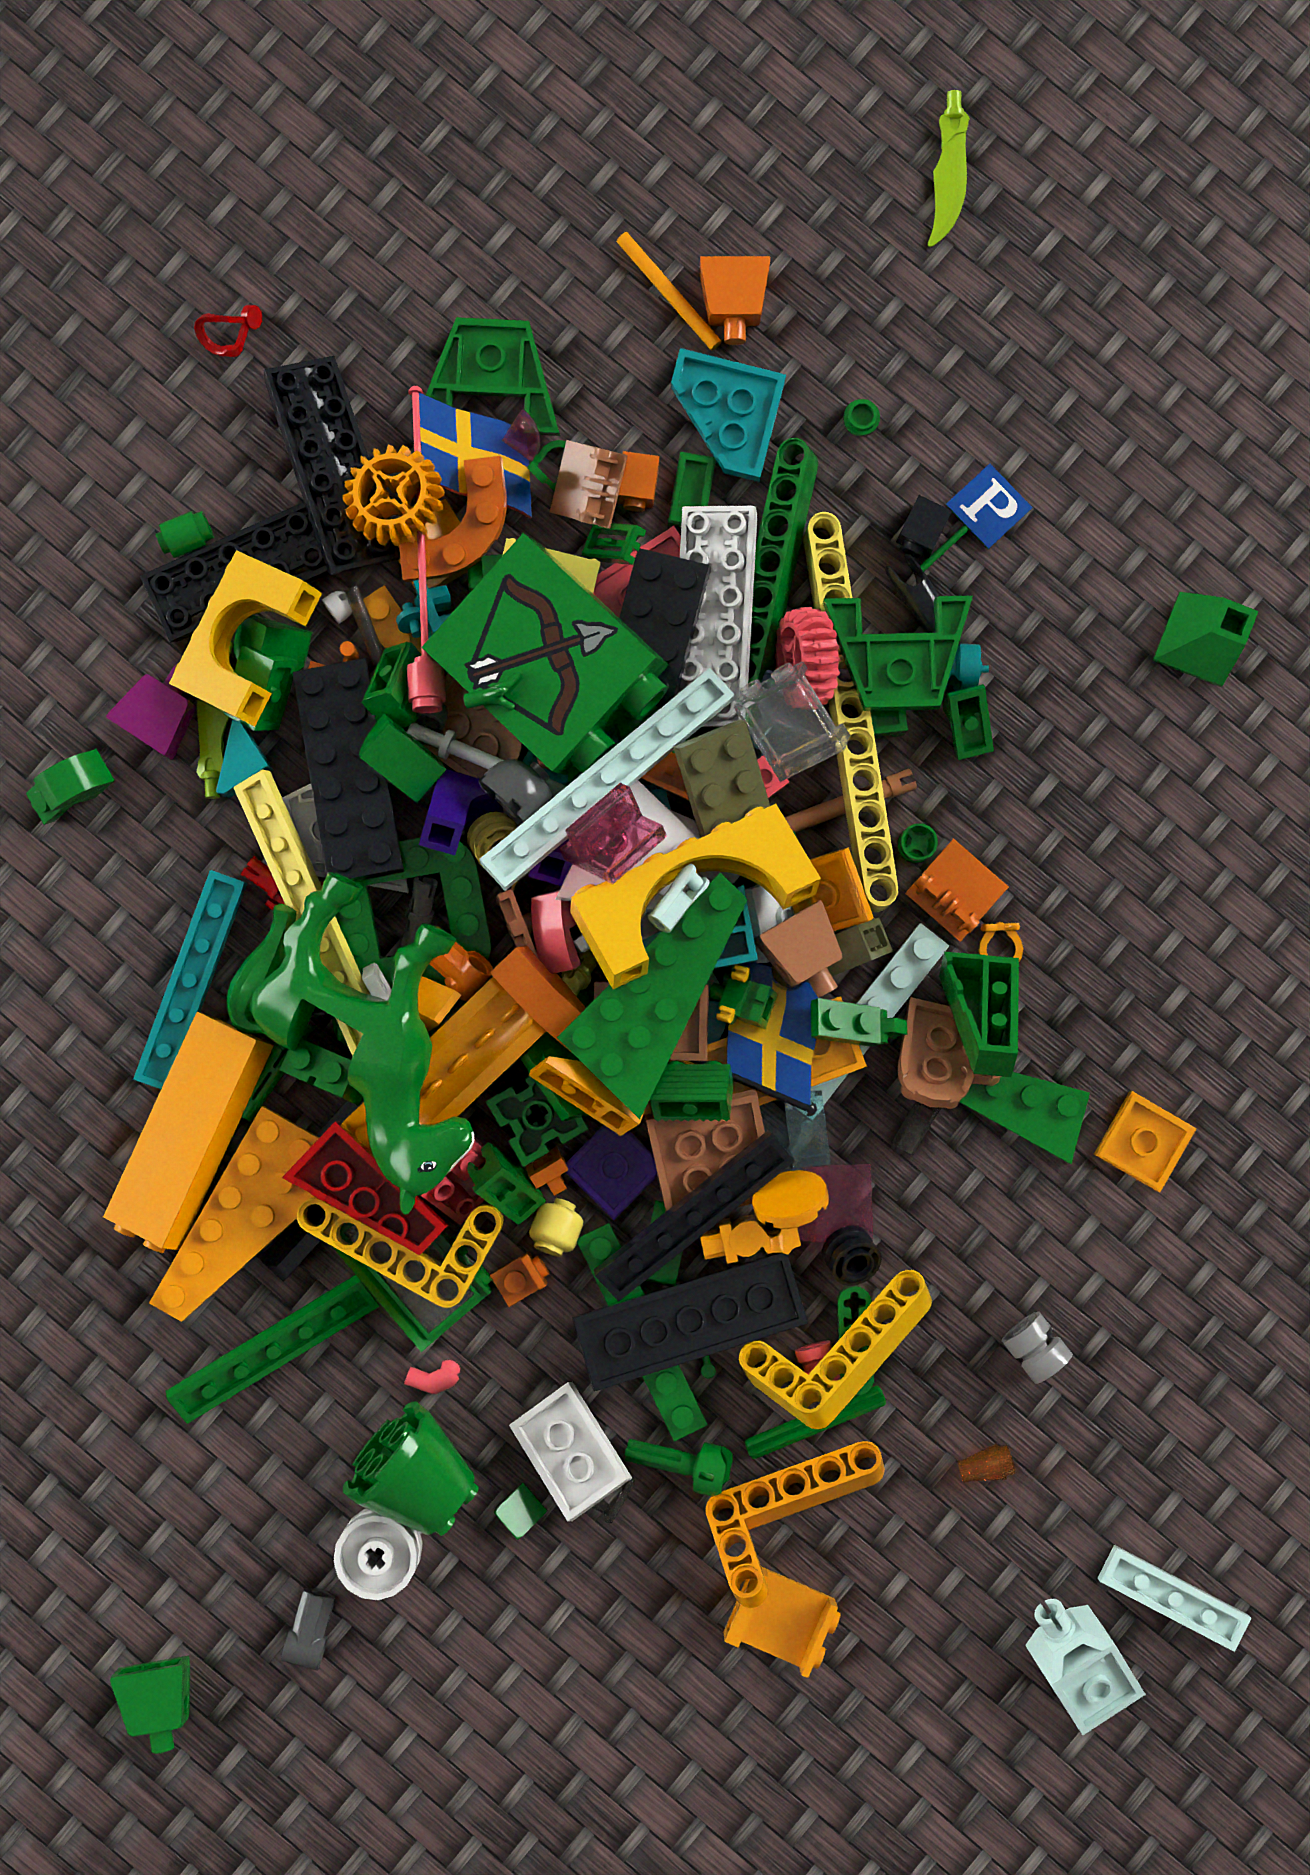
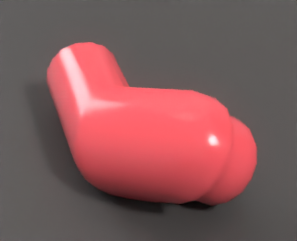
M445 1360L442 1362L441 1368L432 1373L410 1367L404 1384L430 1394H438L455 1386L459 1380L460 1366L455 1361Z

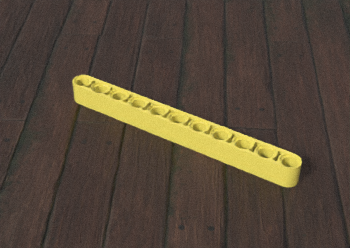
M829 512L817 513L809 521L804 533L803 543L814 609L825 611L823 606L824 599L852 598L840 522L835 515ZM823 528L829 532L831 538L826 540L820 539L814 534L813 530ZM819 564H831L835 568L836 574L827 575L823 573L819 568ZM839 647L838 657L841 660L838 662V669L848 670ZM837 677L838 686L834 689L833 698L829 699L828 703L852 856L872 912H880L896 900L898 882L871 712L863 710L853 681L843 682ZM845 704L854 706L859 713L858 717H846L841 710V706ZM847 741H859L864 747V753L860 755L851 753L847 747ZM853 777H865L869 781L870 790H858L853 784ZM868 812L872 814L876 821L875 827L868 828L863 826L858 818L859 813ZM867 848L876 849L881 855V863H869L864 856V850ZM878 884L883 886L887 892V899L885 901L875 900L870 893L871 885Z

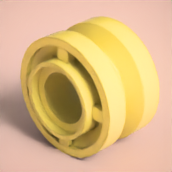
M502 812L486 813L472 823L467 833V844L479 864V859L513 832L517 825Z

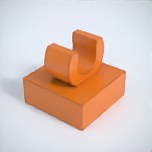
M557 1146L525 1166L528 1176L536 1189L547 1183L554 1196L567 1189L561 1175L569 1170Z

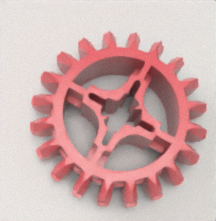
M800 607V609L786 612L784 618H781L780 628L776 631L777 642L775 643L776 655L774 658L776 659L775 670L786 674V678L782 683V689H784L783 696H785L787 703L792 704L793 707L807 709L826 705L829 699L833 698L834 689L838 686L837 676L840 674L838 662L841 659L838 657L840 646L836 641L837 632L833 630V622L828 618L827 613L820 609H812V607Z

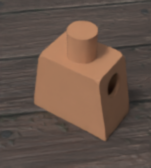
M821 900L754 938L756 946L791 987L808 979L818 998L838 987L827 967L841 960L842 953Z

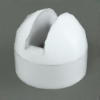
M335 591L322 599L325 607L338 624L346 620L352 614L354 608L353 600L348 599L349 595L341 591Z

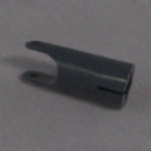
M907 553L905 554V560L915 575L916 585H908L901 581L890 566L885 567V572L924 632L935 633L934 599L940 596V594L914 557Z

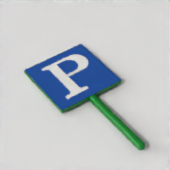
M988 464L946 503V506L952 510V513L964 525L920 565L921 569L926 571L969 530L989 549L1033 507L991 464Z

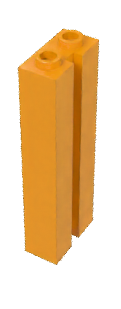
M196 1012L103 1216L116 1224L114 1227L115 1231L133 1238L135 1235H138L145 1239L143 1243L145 1247L159 1253H164L165 1249L180 1250L274 1047L273 1044L252 1034L242 1033L233 1025L214 1016Z

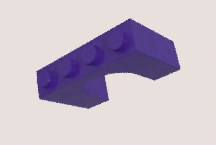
M446 769L436 782L419 845L456 855L463 830L471 826L477 818L486 813H504L502 811L503 807L496 800L492 801L478 783L479 778ZM576 832L533 867L528 877L562 886L575 858L578 843Z

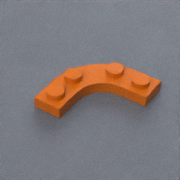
M501 456L464 460L467 488L466 513L460 525L449 534L425 540L426 580L453 576L471 568L481 560V557L490 549L494 541L498 539L504 525L507 509L504 467ZM414 541V543H401L399 550L403 581L412 582L418 580L417 541Z

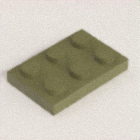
M739 719L673 746L700 838L710 834L721 823L730 822L732 824L743 819L754 808L764 807L765 809L770 806L746 721Z

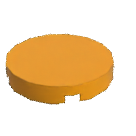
M802 1170L787 1171L778 1174L753 1194L752 1205L755 1215L761 1223H773V1227L779 1229L797 1228L815 1220L818 1217L817 1212L822 1207L824 1210L826 1209L829 1194L824 1180L817 1174Z

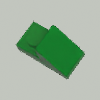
M984 684L947 693L943 711L950 721L954 752L957 759L962 760L993 752L994 747Z

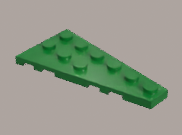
M721 872L688 908L670 933L661 932L645 948L649 957L648 973L615 989H612L609 984L557 1037L639 1119L748 900Z

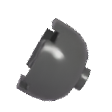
M507 759L498 762L478 780L479 785L492 801L496 800L503 807L502 811L518 826L552 799V792L546 784L550 776L536 762L529 766L520 760Z

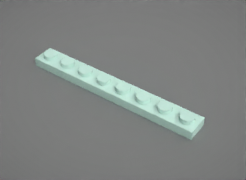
M711 668L707 669L479 859L480 864L506 891L674 750L673 746L683 743L734 700L735 694Z

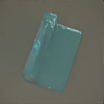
M822 1090L811 1091V1103H815L817 1111L813 1116H806L808 1112L785 1103L790 1151L795 1160L792 1163L793 1171L801 1170V1167L831 1164Z

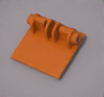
M953 838L905 894L961 942L968 933L975 929L980 923L979 920L1009 886Z

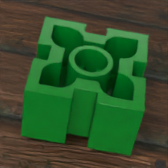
M530 1076L525 1078L529 1088L519 1093L516 1087L512 1086L486 1101L500 1128L509 1123L516 1136L508 1142L523 1167L550 1152L551 1148L547 1142L558 1136L561 1143L564 1144L590 1128L584 1117L562 1122L535 1080ZM534 1104H538L539 1108L544 1106L547 1109L548 1114L544 1116L545 1124L540 1125L538 1120L532 1123L529 1115L533 1113L531 1106Z

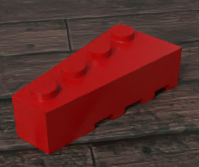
M337 1121L325 1131L282 1177L418 1255H421L448 1226L419 1196H416L412 1210L408 1214H403L400 1208L399 1187L392 1184L383 1175L372 1152L342 1123Z

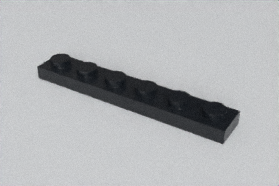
M769 1129L594 1269L595 1277L619 1302L794 1163L793 1156Z

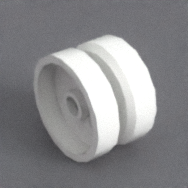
M367 1508L363 1509L351 1518L336 1543L333 1561L338 1578L347 1590L360 1598L381 1600L396 1595L407 1586L421 1559L423 1543L420 1532ZM380 1548L384 1551V1554L378 1555L375 1553V1550Z

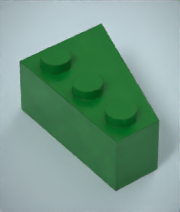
M944 951L939 978L973 1074L1012 1077L1018 1055L1019 958Z

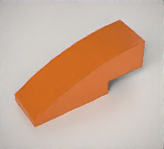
M528 946L516 947L490 973L542 1028L566 1047L557 1037L586 1007L557 973L551 974Z

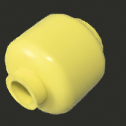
M555 1198L554 1203H544L537 1209L529 1230V1235L535 1242L534 1247L552 1256L561 1257L563 1252H570L575 1248L583 1227L582 1217L575 1212L576 1205L569 1201Z

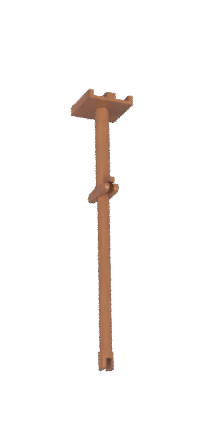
M909 768L881 780L884 799L888 797L894 798L917 788L916 781L904 786L901 784L900 779L913 774ZM868 785V786H866V787H863V788H860V789H858V790H860V791L870 790V785ZM843 795L784 818L792 831L796 833L844 815L846 811ZM512 889L499 893L496 901L498 906L500 905L511 940L514 941L516 947L528 946L538 957L530 937L533 935L531 912L521 914Z

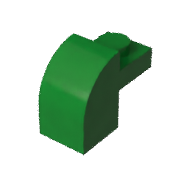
M97 749L62 760L40 773L33 779L35 785L26 792V795L33 809L45 825L55 822L74 804L96 798L115 780Z

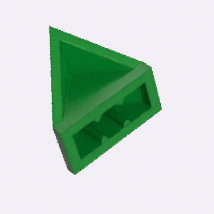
M251 615L238 626L233 650L237 660L242 646H251L269 656H289L298 661L296 671H299L305 667L313 632Z

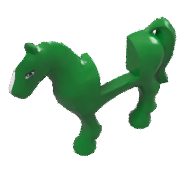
M329 872L323 882L322 890L313 891L306 896L304 911L297 921L294 909L285 904L274 906L273 922L269 933L261 944L245 959L230 982L227 994L228 1014L232 1025L238 1031L247 1034H265L278 1045L292 1051L296 1050L315 1007L363 1033L349 1065L348 1081L350 1086L358 1091L364 1100L367 1133L372 1154L383 1175L392 1184L399 1187L400 1208L403 1214H408L415 1204L416 1196L427 1193L438 1185L448 1172L471 1150L474 1144L473 1129L465 1118L454 1116L434 1125L419 1124L420 1091L429 1071L433 1046L426 1026L419 1016V984L428 965L437 956L448 954L457 939L440 928L422 923L416 932L414 943L398 948L393 958L394 978L388 1000L359 992L341 983L321 963L319 955L321 940L329 922L344 906L355 903L363 887L350 878Z

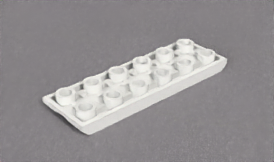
M755 506L682 507L680 558L708 564L711 566V572L678 694L709 668L735 694L734 700L702 727H722L739 719L746 721L757 533V511Z

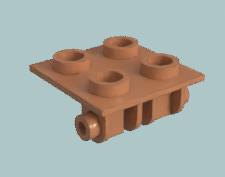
M566 440L550 513L610 529L628 455Z

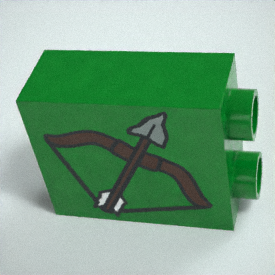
M524 533L521 534L422 646L469 693L498 685L510 678L515 672H519L522 677L503 695L505 699L515 704L512 711L495 704L483 706L552 772L568 775L572 766L576 767L581 773H584L617 745L607 733L626 712L636 721L642 719L659 703L668 689L658 676L669 664L541 544Z

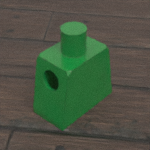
M189 1655L118 1668L110 1677V1682L128 1735L134 1737L149 1734L151 1752L154 1754L172 1750L174 1748L172 1730L183 1727L189 1718Z

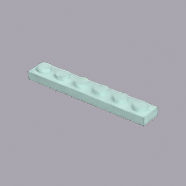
M919 923L856 1004L880 1007V1009L887 1010V1018H893L944 954L949 945L922 923ZM859 1045L864 1055L870 1046ZM848 1074L811 1087V1103H815L817 1111L813 1116H808L810 1119L813 1120ZM799 1109L801 1112L807 1115L808 1112Z

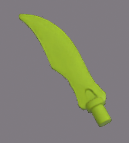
M959 90L947 92V109L944 110V114L939 119L942 152L938 164L933 171L935 215L928 247L936 245L950 232L961 212L966 194V132L970 118L961 107V91Z
M230 642L229 646V659L233 647L232 642ZM198 699L197 717L200 758L196 772L202 781H205V798L218 799L220 794L216 792L224 759L223 736L230 718L224 715L222 710Z

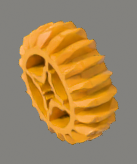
M388 444L386 453L381 454L378 449L373 448L374 458L368 460L366 457L361 456L362 468L351 467L350 472L355 479L344 481L345 487L349 491L343 495V501L349 506L345 509L349 519L353 520L355 529L360 532L364 531L363 535L368 540L372 541L374 538H377L379 544L385 546L391 538L393 544L400 547L402 537L406 536L409 542L414 543L415 536L413 533L419 530L421 534L427 535L428 531L424 525L427 522L437 524V518L432 512L443 510V504L438 500L445 496L444 489L439 485L442 478L438 472L434 471L435 466L432 461L424 460L422 453L417 450L411 454L409 448L402 445L397 453L395 448ZM401 472L396 476H387L391 473ZM376 483V492L369 499L370 503L367 505L369 493ZM421 486L419 499L412 508L411 500L418 493L417 488ZM388 487L392 493L397 492V496L402 504H399L395 498L391 499L385 488ZM392 515H401L399 518L386 520Z

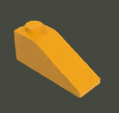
M548 1056L529 1072L528 1076L620 1136L639 1125L645 1113L644 1110L639 1119L581 1061Z

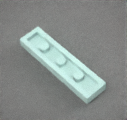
M1116 1545L1113 1546L1098 1576V1580L1105 1585L1234 1652L1251 1620L1248 1614Z

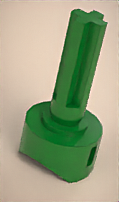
M629 1439L625 1450V1461L692 1476V1481H694L693 1492L713 1497L721 1494L723 1485L729 1481L733 1454L724 1446L704 1442L701 1451L696 1456L693 1453Z

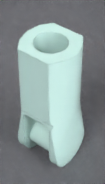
M693 864L686 865L681 869L669 890L649 914L648 920L662 932L670 933L688 908L707 889L709 880L706 877H700L696 873V867ZM687 885L690 889L685 894L682 890Z

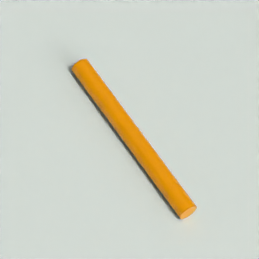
M623 233L616 241L706 346L711 351L716 349L722 340L629 233Z

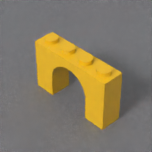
M236 550L225 569V573L214 595L209 600L208 607L198 627L191 636V641L180 662L176 665L169 684L255 727L272 693L238 676L234 672L229 659V646L232 636L245 619L253 614L265 611L277 613L306 627L322 593L305 581Z

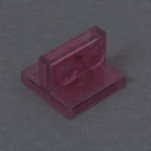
M619 783L565 830L569 841L560 848L564 860L614 884L663 841L667 834L663 825L642 816L631 788Z

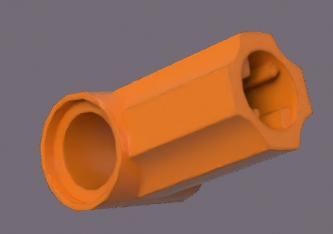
M456 941L448 954L437 956L430 963L435 970L445 977L446 987L456 990L461 994L459 999L463 1001H468L482 988L492 976L490 972L493 970L491 963L484 956L475 951L467 952Z

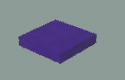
M605 1125L566 1162L569 1171L565 1172L613 1220L658 1176L653 1154L630 1131L620 1136Z

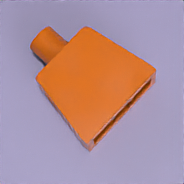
M700 256V280L708 324L710 326H724L725 344H744L746 342V326L760 325L770 256Z

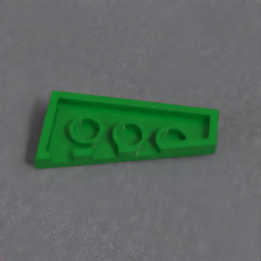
M1013 1072L1012 1077L1002 1076L999 1082L993 1086L971 1084L967 1095L959 1103L1055 1155L1066 1163L1072 1164L1090 1092Z

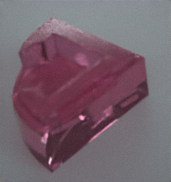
M522 409L502 441L532 462L540 448V434L532 417Z

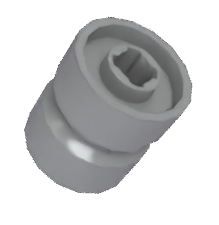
M1039 1311L1030 1314L1018 1322L1001 1340L1015 1359H1023L1021 1367L1035 1384L1041 1383L1057 1373L1069 1362L1073 1355L1060 1337L1051 1336L1053 1328Z

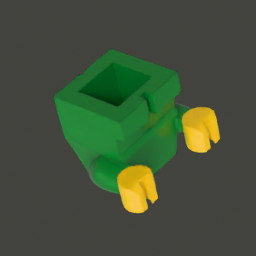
M738 964L734 965L735 972L731 973V978H728L726 986L713 983L711 986L709 997L720 1000L719 1010L721 1011L720 1014H716V1018L730 1025L739 1019L745 1023L766 1029L778 994L770 986L752 982L750 968Z

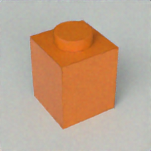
M623 451V454L628 455L617 503L624 504V509L635 512H643L645 507L653 508L659 471V456Z

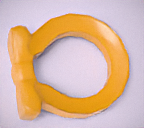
M998 922L996 924L981 925L980 929L985 933L979 942V955H988L987 944L994 936V933L996 931H1005L1015 946L1013 958L1021 960L1023 945L1016 930L1020 929L1019 923Z

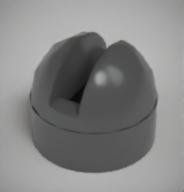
M442 703L443 710L438 713H417L416 717L418 719L416 721L426 728L441 731L444 729L448 719L447 706Z

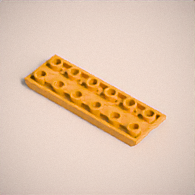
M494 977L430 1037L433 1046L429 1071L420 1091L419 1124L434 1125L451 1117H458L547 1032L506 992ZM363 1102L342 1124L371 1151L367 1133L366 1110Z

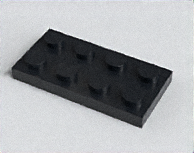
M639 548L619 618L669 664L658 676L668 687L663 698L655 706V708L661 709L678 694L711 566Z

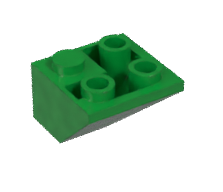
M1179 592L1152 661L1222 687L1247 643L1259 611L1224 597Z

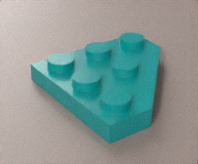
M680 348L671 381V389L723 473L760 482L786 374Z

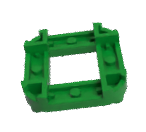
M421 837L399 841L404 872L357 881L363 887L354 904L344 906L335 917L361 975L363 974L364 967L375 962L392 989L394 978L393 958L395 955L381 956L367 885L439 872L451 935L457 939L456 942L467 952L475 951L488 960L492 949V937L490 936L477 866L478 862L468 845L462 840L459 841L456 855L420 846L419 841ZM429 964L422 976L445 985V977Z

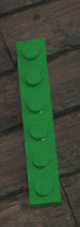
M610 1222L579 1236L577 1243L608 1306L644 1295V1291L641 1285H639L618 1302L594 1275V1269L622 1247ZM680 1365L643 1376L674 1442L708 1425Z
M354 1275L166 1390V1399L188 1424L379 1307V1303L360 1279Z

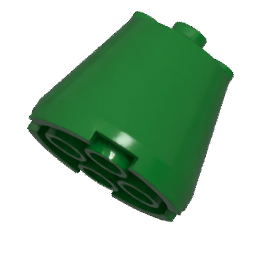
M414 1401L405 1405L402 1410L405 1414L400 1418H396L392 1422L387 1419L365 1444L352 1464L356 1467L352 1482L348 1479L343 1484V1493L354 1503L425 1535L436 1532L442 1536L454 1524V1514L462 1504H468L475 1497L479 1486L474 1483V1473L432 1414L421 1404Z

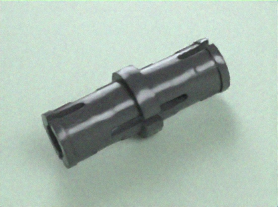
M426 875L414 877L410 903L405 907L404 916L407 918L401 940L402 947L414 943L416 932L422 923L429 924L433 921L434 911L432 907L438 886V881L433 877Z

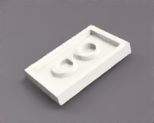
M567 1382L509 1425L568 1522L574 1521L632 1479V1476L573 1382Z

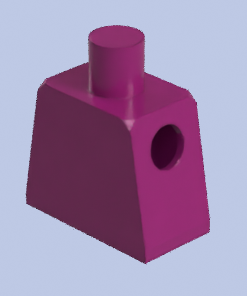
M175 665L163 683L149 674H145L106 715V718L171 760L175 757L196 710V706L182 696L184 691L169 684L174 674Z

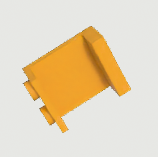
M761 1566L768 1588L767 1597L761 1605L754 1608L743 1607L736 1601L723 1631L724 1641L738 1648L741 1642L798 1666L801 1675L809 1678L812 1668L818 1669L823 1661L826 1648L822 1644L827 1633L833 1634L838 1625L840 1612H837L836 1600L831 1596ZM752 1578L746 1579L741 1592H752L757 1587L758 1581Z

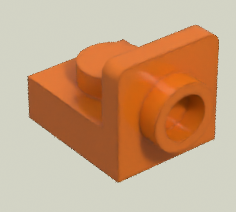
M528 1251L490 1274V1277L493 1279L508 1307H511L538 1289L541 1290L546 1287L548 1282L545 1277L549 1275V1271L539 1255L533 1258Z

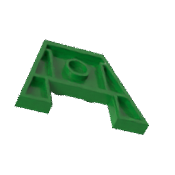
M456 317L426 396L453 407L454 394L525 398L523 433L560 436L530 322L523 320Z
M973 595L935 597V633L862 634L861 598H830L823 600V606L828 618L833 622V630L837 632L836 640L840 646L864 711L934 710L940 708Z

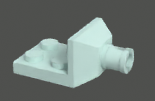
M1047 1599L1045 1602L1051 1613L1047 1614L1041 1603L1037 1606L1034 1615L1040 1627L1035 1630L1025 1646L1077 1728L1084 1735L1146 1694L1115 1643L1088 1605L1071 1607L1065 1610L1059 1600Z

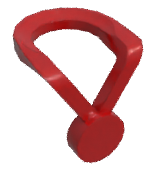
M246 305L241 311V316L203 314L194 324L196 337L206 350L215 355L237 357L243 350L248 330L260 327L262 312L257 305ZM205 322L242 323L236 343L234 345L221 346L212 342L205 332Z

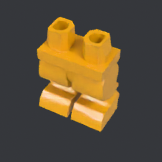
M755 1215L742 1216L732 1224L730 1218L722 1219L719 1222V1229L707 1231L700 1237L705 1260L726 1256L727 1264L738 1262V1255L750 1257L756 1254L761 1247L765 1249L767 1254H789L792 1249L801 1246L798 1228H777L770 1231L765 1228Z

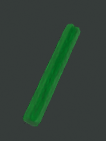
M879 1386L872 1387L863 1395H855L827 1427L822 1429H812L796 1418L745 1440L748 1454L752 1459H757L883 1407L886 1404L885 1396Z

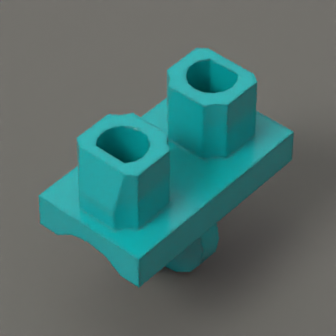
M419 579L414 580V587L417 593V597L414 599L415 607L410 602L403 604V611L396 618L399 630L403 633H412L414 638L421 636ZM446 585L427 587L429 638L451 615L438 616L437 612L451 609L450 593Z

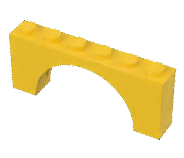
M777 804L765 809L764 807L754 808L739 821L732 824L730 822L721 823L704 837L686 839L678 845L677 849L664 855L663 853L653 854L636 868L618 870L609 877V880L596 886L588 884L575 892L574 896L571 897L570 913L612 989L618 988L648 973L649 957L645 951L641 936L643 915L654 897L663 888L672 883L681 869L688 864H693L696 867V873L720 871L748 878L768 891L783 910L817 894L821 878Z

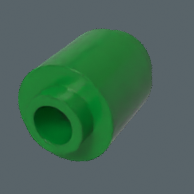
M193 511L165 521L159 524L161 532L156 533V538L163 553L171 552L174 558L207 545V541L214 539L213 532L203 511L195 514Z

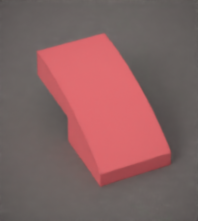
M559 890L531 898L532 928L536 952L539 960L551 974L573 970L581 965L569 930L577 924L570 913V902L555 900Z

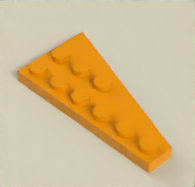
M261 1106L149 1304L181 1322L184 1321L254 1256L297 1219L299 1206L304 1201L315 1196L282 1177L320 1137L266 1106Z

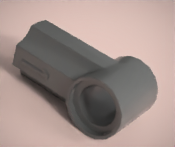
M304 1588L294 1626L290 1628L285 1641L281 1661L318 1671L328 1637L325 1634L331 1618L335 1595L318 1588Z

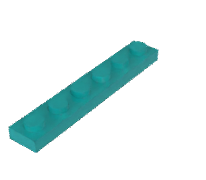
M212 870L209 871L133 1080L162 1089L196 1012H201L246 889V882Z

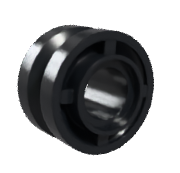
M850 1225L839 1228L826 1239L822 1247L823 1260L835 1280L842 1285L855 1286L866 1282L876 1274L881 1265L882 1257L879 1249L869 1233L860 1226Z

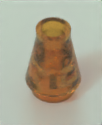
M995 1443L965 1459L957 1461L963 1483L969 1481L1008 1480L1007 1476L1016 1474L1008 1444L999 1446L998 1443Z

